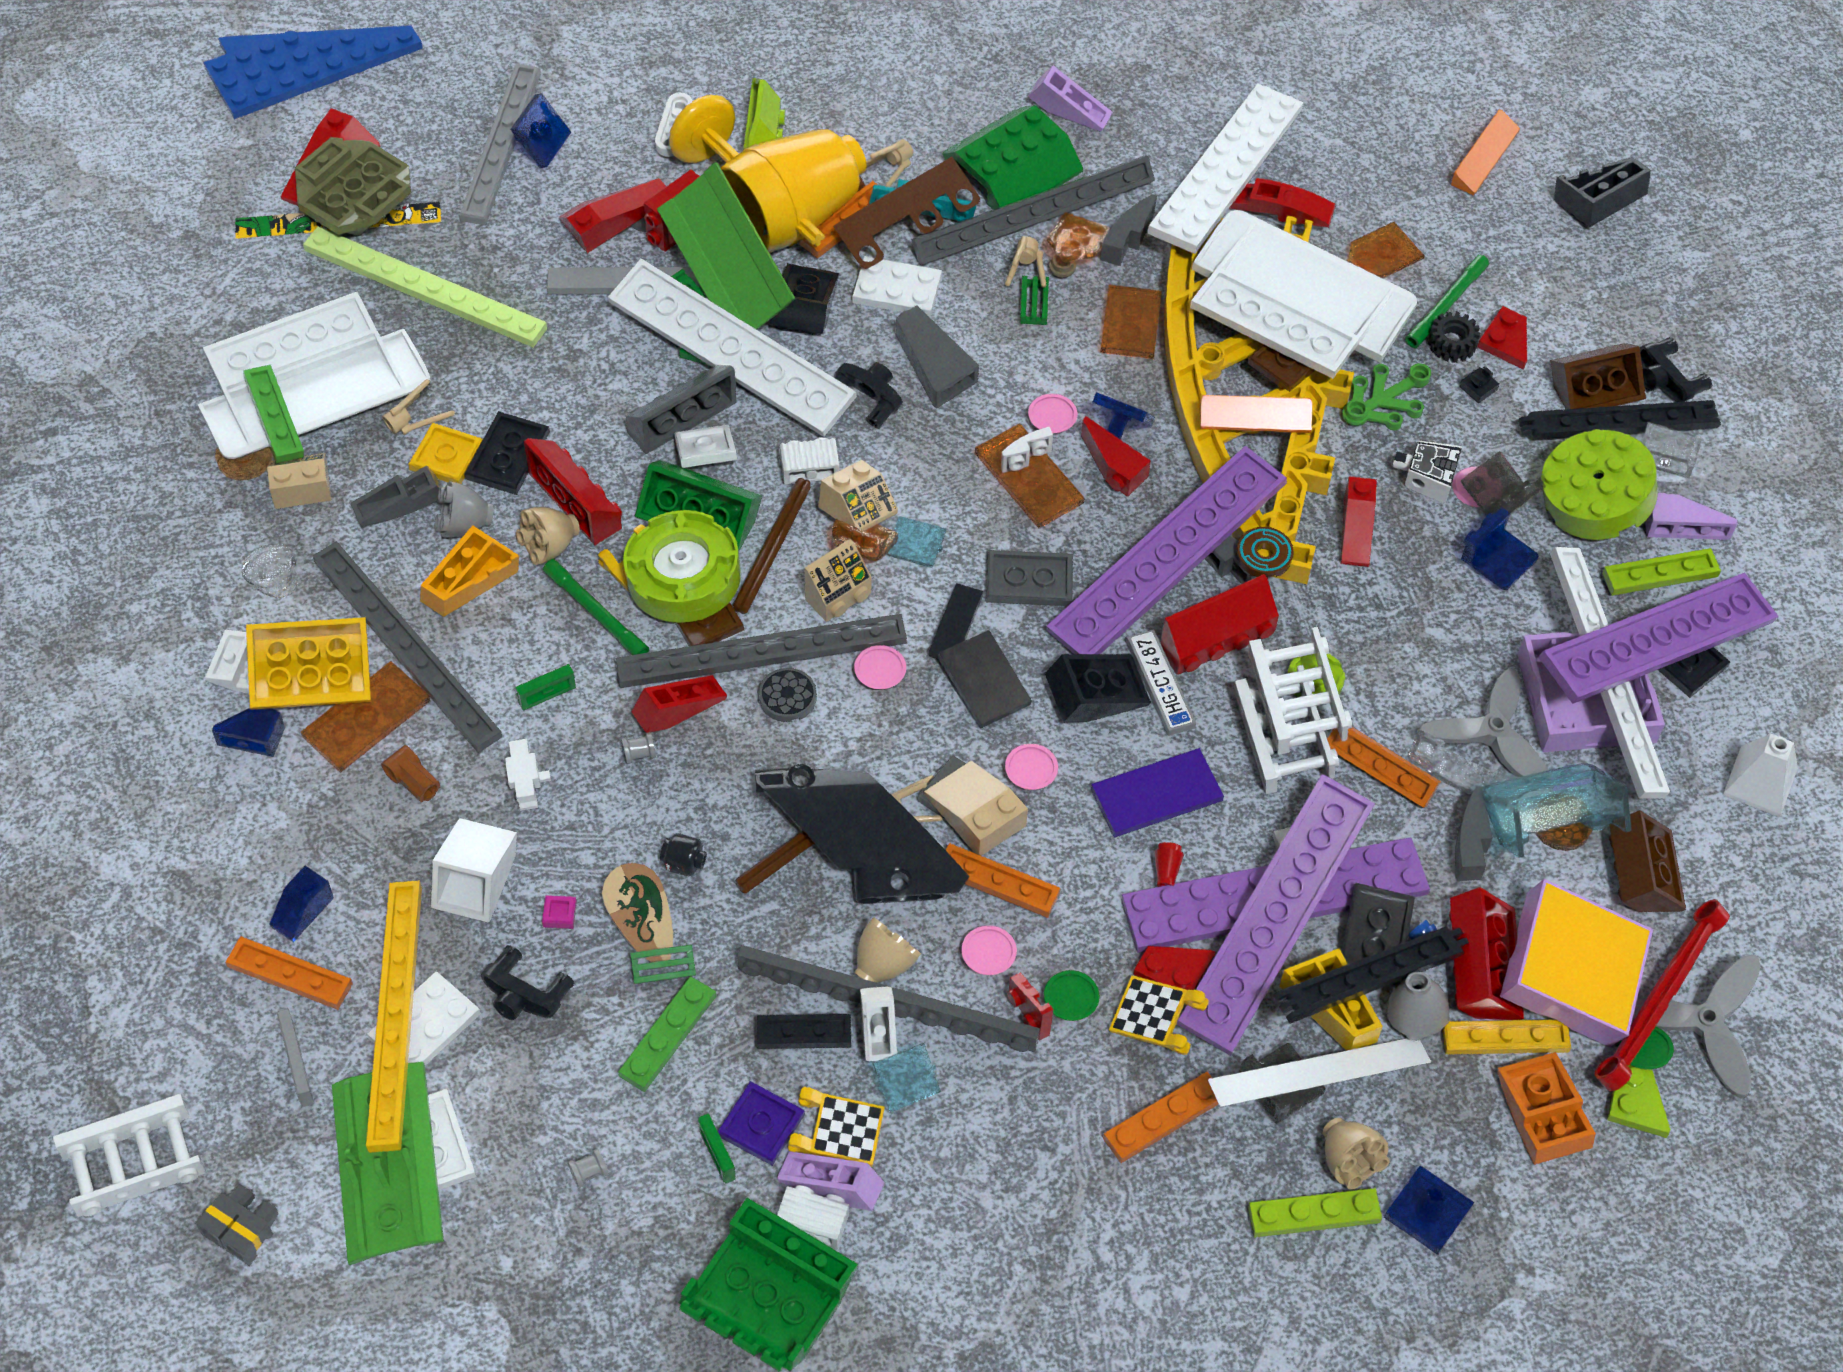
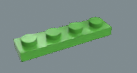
M271 364L243 370L246 385L276 463L304 457L303 447Z
M690 976L618 1071L619 1077L645 1093L714 1001L716 991Z

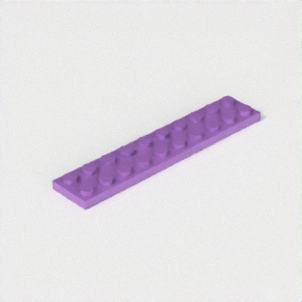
M1244 446L1046 626L1047 632L1073 654H1101L1287 484V477L1247 446Z
M1744 572L1546 649L1540 654L1539 659L1572 704L1769 625L1779 616Z
M1321 775L1196 990L1204 992L1205 998L1209 1000L1207 1008L1201 1011L1187 1005L1179 1017L1177 1025L1231 1056L1375 805L1374 802L1326 775Z
M1412 838L1349 849L1310 918L1349 911L1355 883L1414 897L1428 895L1430 887ZM1269 865L1176 883L1174 886L1166 885L1122 894V904L1137 953L1146 951L1148 946L1169 947L1228 935Z

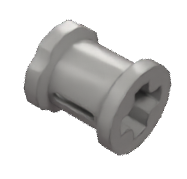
M651 732L646 733L644 737L627 740L626 737L621 738L627 764L632 763V760L648 756L652 759L656 758Z
M598 1149L593 1150L592 1155L574 1162L571 1160L568 1162L569 1169L578 1188L583 1187L584 1182L599 1175L604 1177L609 1175L604 1159Z

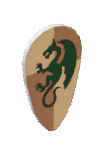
M637 863L623 864L611 871L604 881L602 898L612 921L636 952L673 947V928L669 905L662 882L656 873L647 866ZM671 955L649 957L644 959H646L650 963L670 960Z

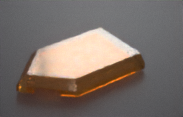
M1064 213L1048 236L1047 242L1064 263L1093 259L1101 251L1102 242L1111 227Z
M1393 221L1351 241L1347 262L1383 279L1424 259L1425 255Z

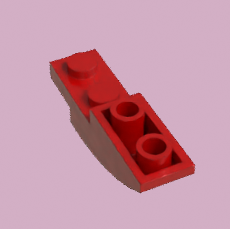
M1256 178L1254 184L1247 183L1229 209L1276 214L1278 221L1286 222L1287 216H1291L1297 219V224H1305L1306 220L1313 221V226L1329 228L1336 206L1335 203L1305 189L1282 182Z

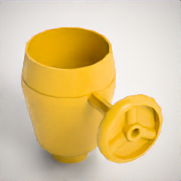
M709 94L699 97L686 105L677 115L670 129L669 145L672 154L682 162L698 163L709 159L717 153L726 162L720 168L769 253L793 246L803 238L812 245L819 246L821 240L825 239V235L817 227L858 192L860 184L859 175L863 174L867 168L866 158L859 143L850 135L840 137L831 130L818 129L754 144L744 149L743 152L738 153L727 143L734 130L736 116L733 105L726 98L720 95ZM765 224L767 227V235H763Z

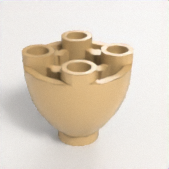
M533 507L521 511L520 529L516 530V538L521 546H525L532 563L539 565L556 558L565 551L572 538L579 534V523L573 514L566 515L563 512L548 507Z
M873 917L860 937L857 949L858 968L854 973L862 979L876 983L887 981L907 971L917 961L921 953L909 945V942L895 932L892 933L883 923Z
M1334 1118L1325 1125L1323 1136L1325 1137L1326 1162L1330 1172L1340 1184L1346 1185L1350 1190L1356 1189L1364 1180L1368 1179L1375 1172L1383 1171L1389 1165L1390 1159L1387 1157L1388 1142L1372 1127L1358 1122L1344 1121L1342 1118Z

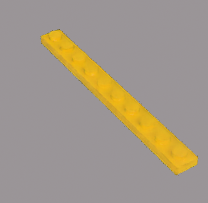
M420 880L389 883L366 1147L369 1153L401 1150L422 895Z

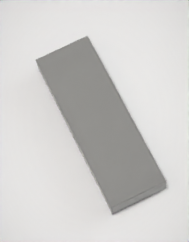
M289 1008L278 1011L277 1018L296 1094L300 1104L305 1107L314 1104L292 1016Z

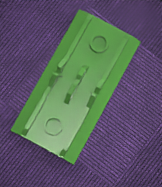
M714 162L700 177L674 198L657 208L708 300L757 330L795 299L717 162Z
M423 1061L408 1063L401 1150L369 1153L366 1147L372 1072L332 1084L347 1261L349 1265L368 1260L371 1257L419 1245L444 1242L426 1072Z

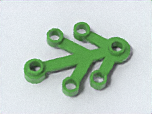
M1422 363L1414 364L1411 366L1407 378L1384 390L1385 381L1389 375V368L1384 364H1377L1372 371V378L1374 379L1372 398L1365 402L1363 401V396L1367 391L1368 380L1364 376H1355L1351 385L1353 398L1344 406L1342 411L1344 420L1356 426L1363 425L1367 421L1384 423L1388 429L1395 431L1401 428L1403 417L1400 413L1390 412L1388 414L1373 410L1381 407L1406 411L1407 415L1411 418L1421 417L1424 409V404L1421 401L1395 399V397L1413 387L1423 388L1426 386L1431 377V369Z

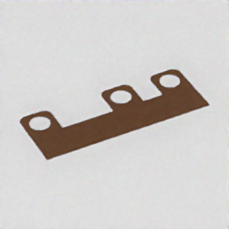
M950 157L838 222L833 227L858 264L863 269H868L884 258L882 250L872 237L873 235L907 215H910L922 233H930L940 227L944 221L932 203L933 200L946 193L957 210L965 212L980 202V196L954 158ZM967 189L972 193L973 199L970 204L962 205L957 201L956 194L959 190ZM923 211H931L936 217V222L930 227L924 226L919 221V215ZM863 246H871L875 249L876 258L873 261L866 262L860 258L859 251Z

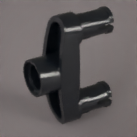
M1668 337L1660 342H1650L1640 347L1644 387L1648 391L1659 388L1673 400L1685 402L1693 399L1696 394L1712 388V380L1710 377L1707 378L1708 375L1706 373L1686 379L1667 356L1678 351L1677 342H1673L1674 338Z
M874 362L868 370L850 363H843L835 372V379L846 386H853L879 402L866 417L867 422L871 426L876 423V429H880L892 412H897L903 404L899 394L888 384L893 378L891 371L879 362Z
M507 945L495 962L488 964L481 973L483 982L498 996L493 1002L494 1008L500 1015L509 1020H515L522 1011L544 1018H551L560 1008V1001L570 988L574 986L573 979L568 975L563 979L564 973L559 972L545 991L537 989L509 974L518 961L522 959V954L516 948L511 952L513 947Z

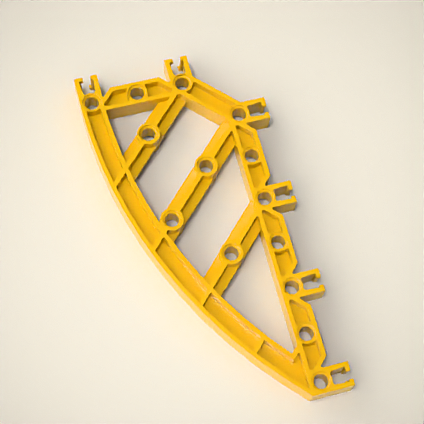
M1287 216L1284 227L1285 232L1291 234L1293 224L1296 225L1297 221L1295 217ZM1221 218V220L1218 222V224L1215 226V228L1212 230V232L1209 234V236H1208V237L1206 238V240L1203 242V244H1202L1201 247L1198 249V251H1201V250H1202V248L1204 247V245L1206 244V242L1208 241V239L1210 238V236L1212 235V233L1215 231V229L1217 228V226L1220 224V222H1221L1224 218ZM1306 220L1303 233L1292 235L1309 243L1313 221ZM1172 244L1164 306L1167 369L1181 431L1202 483H1204L1230 460L1224 443L1244 433L1255 434L1260 431L1200 429L1201 396L1206 395L1202 379H1217L1223 369L1251 357L1264 344L1239 333L1217 344L1212 342L1204 343L1197 350L1194 331V311L1196 310L1190 308L1191 300L1208 280V277L1194 283L1195 271L1192 270V266L1198 251L1194 254ZM1340 369L1332 379L1315 370L1290 392L1279 387L1260 396L1312 399L1311 433L1291 432L1282 474L1287 477V484L1277 492L1273 510L1263 515L1258 509L1231 534L1232 537L1240 540V537L1250 529L1271 527L1280 530L1288 536L1293 544V560L1290 568L1283 575L1275 578L1302 584L1308 583L1316 546L1295 542L1306 491L1327 495L1336 457L1315 453L1325 407L1344 408L1348 402L1354 372ZM1261 549L1257 551L1261 556L1264 557L1272 555V553L1266 549Z

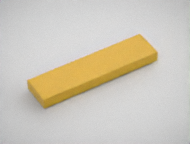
M1558 1020L1449 1021L1442 1028L1445 1054L1569 1053L1571 1050L1569 1029Z

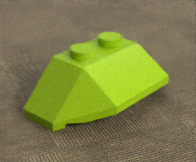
M752 78L744 149L754 144L783 137V129H780V125H785L786 110L781 109V98L764 79Z

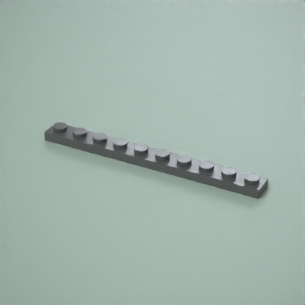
M1142 156L913 238L911 240L918 263L923 265L1153 182L1155 178L1149 157Z
M337 541L313 555L316 565L361 617H366V623L478 753L502 738L501 730Z
M902 614L617 657L616 664L620 688L862 651L875 645L894 646L907 644V636Z
M744 945L740 946L737 954L738 969L747 975L755 977L761 975L771 978L774 982L782 985L793 984L800 986L803 990L810 993H825L838 1001L850 1000L861 1004L860 989L887 987V985ZM892 987L896 1017L914 1018L932 1027L939 1025L949 1028L952 1032L959 1035L971 1034L980 1037L988 1043H1003L1010 1045L1011 1048L1020 1052L1036 1051L1040 1028Z

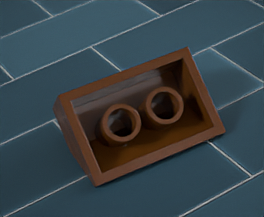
M1622 343L1550 360L1553 385L1565 409L1618 406L1646 399L1640 348L1637 345Z
M1641 810L1609 822L1611 833L1609 841L1614 850L1615 861L1613 865L1618 875L1620 885L1618 895L1622 903L1638 912H1682L1686 910L1672 830Z

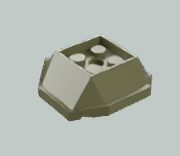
M331 137L295 167L299 210L338 235L349 233L360 236L411 194L409 165L370 141H343L342 138Z

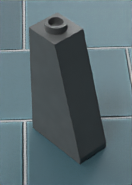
M916 305L910 310H905L896 318V337L927 396L936 409L978 382L979 365L920 307Z

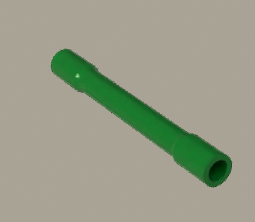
M1480 254L1477 255L1424 319L1418 322L1405 337V341L1410 347L1418 348L1430 334L1434 320L1438 319L1442 313L1445 315L1473 281H1476L1490 264L1487 257Z
M551 559L544 565L543 572L584 607L631 655L649 652V647L588 593L557 560Z

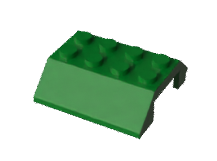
M1036 105L1012 110L1000 117V120H995L980 129L979 132L973 133L960 141V143L942 152L945 160L953 157L958 166L960 163L988 190L987 205L992 210L1061 186L1083 172V166L1068 134Z
M746 1198L729 1223L730 1234L699 1279L691 1278L681 1292L679 1310L698 1322L703 1318L706 1319L704 1326L725 1339L732 1335L734 1337L732 1343L751 1355L756 1356L758 1353H761L760 1360L775 1370L781 1372L785 1368L791 1371L805 1359L836 1312L858 1264L751 1199Z

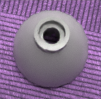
M449 481L445 487L440 486L438 503L442 504L440 515L437 514L435 518L434 529L441 532L442 537H462L472 525L478 529L484 525H491L494 511L493 504L486 503L478 493L466 485Z
M1413 972L1393 989L1387 1005L1388 1019L1392 1026L1402 1034H1405L1408 1039L1419 1041L1423 1037L1438 1033L1449 1023L1450 1015L1447 996L1440 985L1427 974Z

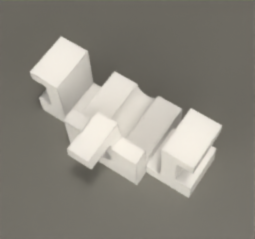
M527 739L510 741L511 757L505 758L509 787L516 790L520 811L538 808L534 787L541 788V782L551 781L549 770L538 771L535 753H530Z

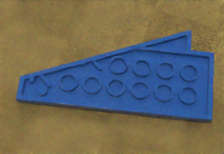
M412 25L308 32L287 31L275 34L220 37L218 40L225 54L203 63L206 72L232 117L237 119L421 50L423 46Z

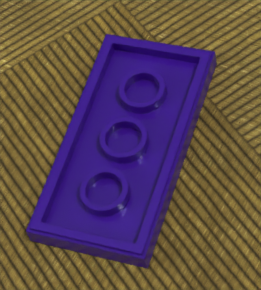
M1200 748L1091 784V791L1114 838L1223 801L1224 798Z

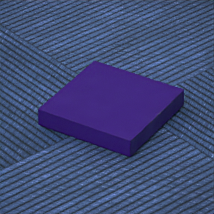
M750 1081L721 1125L718 1133L721 1139L773 1166L789 1141L790 1136L804 1117L805 1110Z

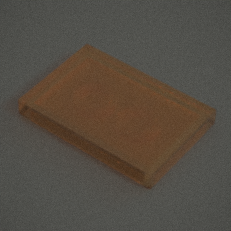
M1109 285L1100 353L1154 359L1162 291Z

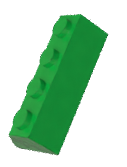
M658 460L648 465L635 517L648 521L658 515L680 510L697 511L714 517V522L721 525L724 529L728 527L736 539L739 552L755 523L762 495L663 460Z

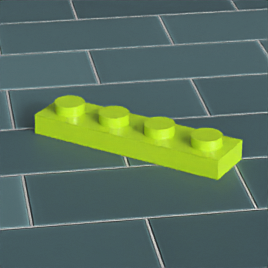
M1708 548L1605 566L1602 574L1611 596L1716 578L1719 576L1721 569L1712 549Z
M1376 1188L1250 1202L1248 1205L1254 1238L1381 1223L1382 1220Z

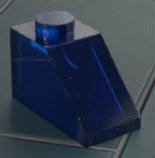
M248 708L215 724L212 728V733L217 746L274 757L285 730V725L281 713L273 708L253 710Z
M305 865L284 887L270 920V927L294 942L334 899L329 881Z

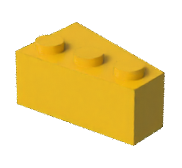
M1338 948L1284 969L1279 986L1285 989L1348 965ZM1366 995L1311 1015L1346 1051L1377 1043L1383 1028Z

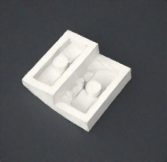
M224 631L205 676L207 681L234 691L249 694L246 632Z

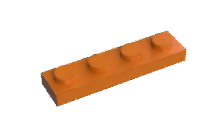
M871 181L817 227L825 235V239L821 240L819 246L812 245L805 238L799 242V245L816 258L825 254L842 240L833 225L868 206L873 185L878 184Z
M1354 727L1348 729L1346 741H1341L1337 728L1332 730L1327 739L1330 749H1335L1337 755L1423 808L1427 807L1441 783L1435 777Z
M951 843L948 844L946 851L970 876L965 883L966 885L1044 917H1049L1060 894V887Z
M240 936L226 960L228 968L339 1010L353 985L351 978Z
M1208 1071L1104 1133V1141L1120 1163H1123L1219 1104L1209 1084L1208 1079H1212Z

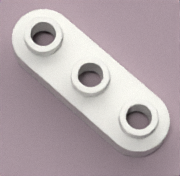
M675 93L667 100L655 138L656 151L662 156H674L669 145L670 129L677 115L686 105L693 101L688 94Z

